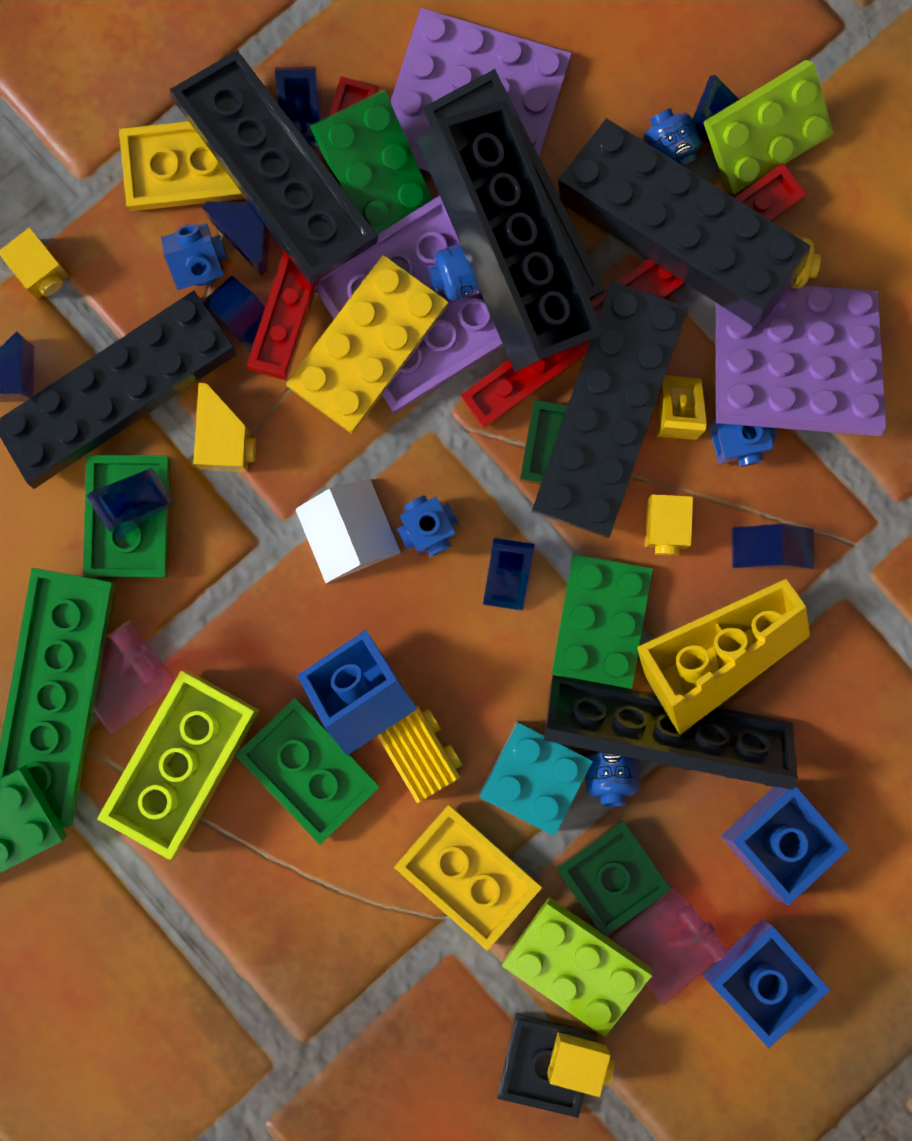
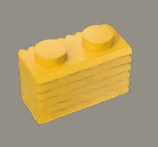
M416 706L417 710L379 734L378 738L415 801L419 803L459 779L460 775L456 769L463 764L451 744L443 748L435 733L442 729L431 710L427 709L422 712L420 707Z

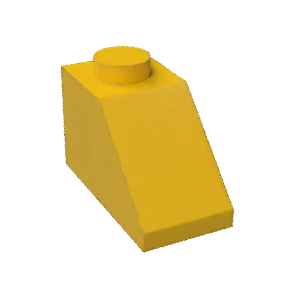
M199 383L193 464L200 470L248 472L249 462H255L256 438L250 437L251 433L207 383Z

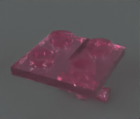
M128 620L106 637L93 709L111 734L116 733L168 694L175 682L173 676L131 620Z
M674 886L670 887L671 891L645 908L610 937L612 941L653 968L652 977L646 984L663 1005L714 962H719L729 953V950L725 948L714 934L715 927L710 921L705 922L692 905L684 900Z

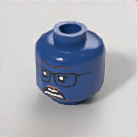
M669 108L649 119L652 127L645 131L643 135L644 142L681 165H685L698 158L696 152L701 148L702 141L688 113L681 112L674 115L672 109Z
M460 243L437 251L434 257L435 267L429 268V275L435 292L443 290L445 296L451 301H457L481 293Z
M594 751V753L587 756V759L593 762L585 776L586 792L593 798L601 799V806L626 805V798L638 793L640 788L638 759L605 754Z

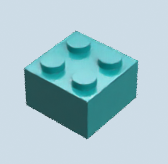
M515 722L479 793V797L555 837L593 761L558 743L543 741V735Z

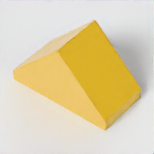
M665 375L659 394L656 437L697 440L705 432L707 425L702 378Z

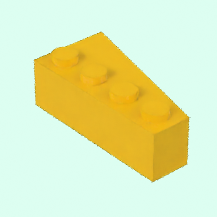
M784 579L638 646L637 649L644 675L679 735L809 638L807 608L788 580Z

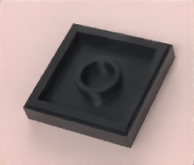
M515 1013L497 1091V1099L579 1118L584 1093L550 1084L547 1072L558 1032L593 1042L596 1041V1032Z

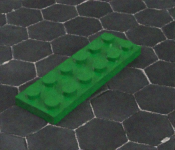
M31 568L0 740V778L26 764L62 827L68 828L73 825L116 582Z

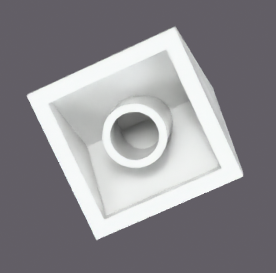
M370 479L329 488L296 508L326 584L401 553Z

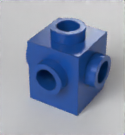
M208 223L185 225L179 228L176 233L161 237L164 257L177 290L193 285L205 286L214 282L216 278L224 276L221 261L227 259L225 248L220 235L212 237Z
M716 420L709 426L718 465L738 461L740 467H745L763 462L762 455L771 451L774 448L772 442L776 441V430L771 427L716 423Z
M426 495L404 506L406 512L400 515L403 526L397 528L407 550L415 547L419 556L428 552L429 556L433 557L452 547L450 540L455 538L453 527L459 523L448 502L441 506L437 497L428 500ZM425 517H431L435 520V528L431 531H423L419 526L420 521Z

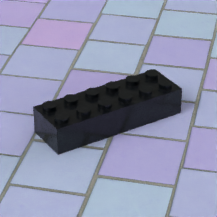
M506 99L437 120L416 141L514 372L573 349L604 334Z
M607 118L558 179L559 195L562 204L756 329H759L805 268L811 245Z

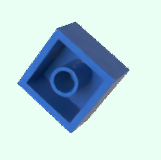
M367 630L297 675L325 729L346 755L351 754L417 710L393 668Z
M794 786L793 790L773 787L720 836L772 897L788 906L850 849L796 786Z
M760 919L702 974L768 1048L779 1040L831 990L778 931L764 919Z

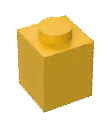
M30 227L0 249L1 258L37 300L42 296L47 297L57 292L62 287L63 280L69 276Z
M652 494L647 499L645 547L655 548V555L679 556L680 549L685 550L691 546L693 497Z
M558 1032L547 1072L549 1082L552 1085L600 1097L603 1085L609 1086L611 1083L615 1061L610 1059V1053L606 1045Z

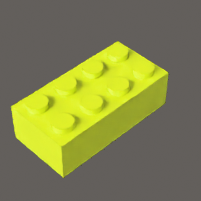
M180 671L97 820L170 861L180 855L260 710L190 671Z

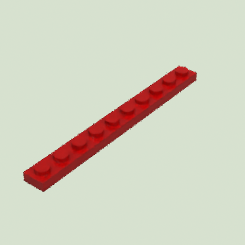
M782 163L734 198L773 222L802 201L807 194L784 163ZM649 259L617 282L666 299L686 284ZM608 289L591 300L597 318L599 317ZM590 341L517 372H514L511 362L508 360L460 394V399L484 430L583 359Z

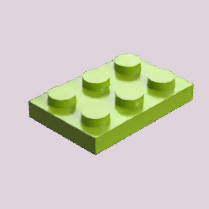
M804 60L703 122L725 189L733 195L758 181L780 164L789 162L834 134L815 64L808 60Z
M550 897L519 937L502 963V967L604 1037H606L652 977L653 972L652 967Z

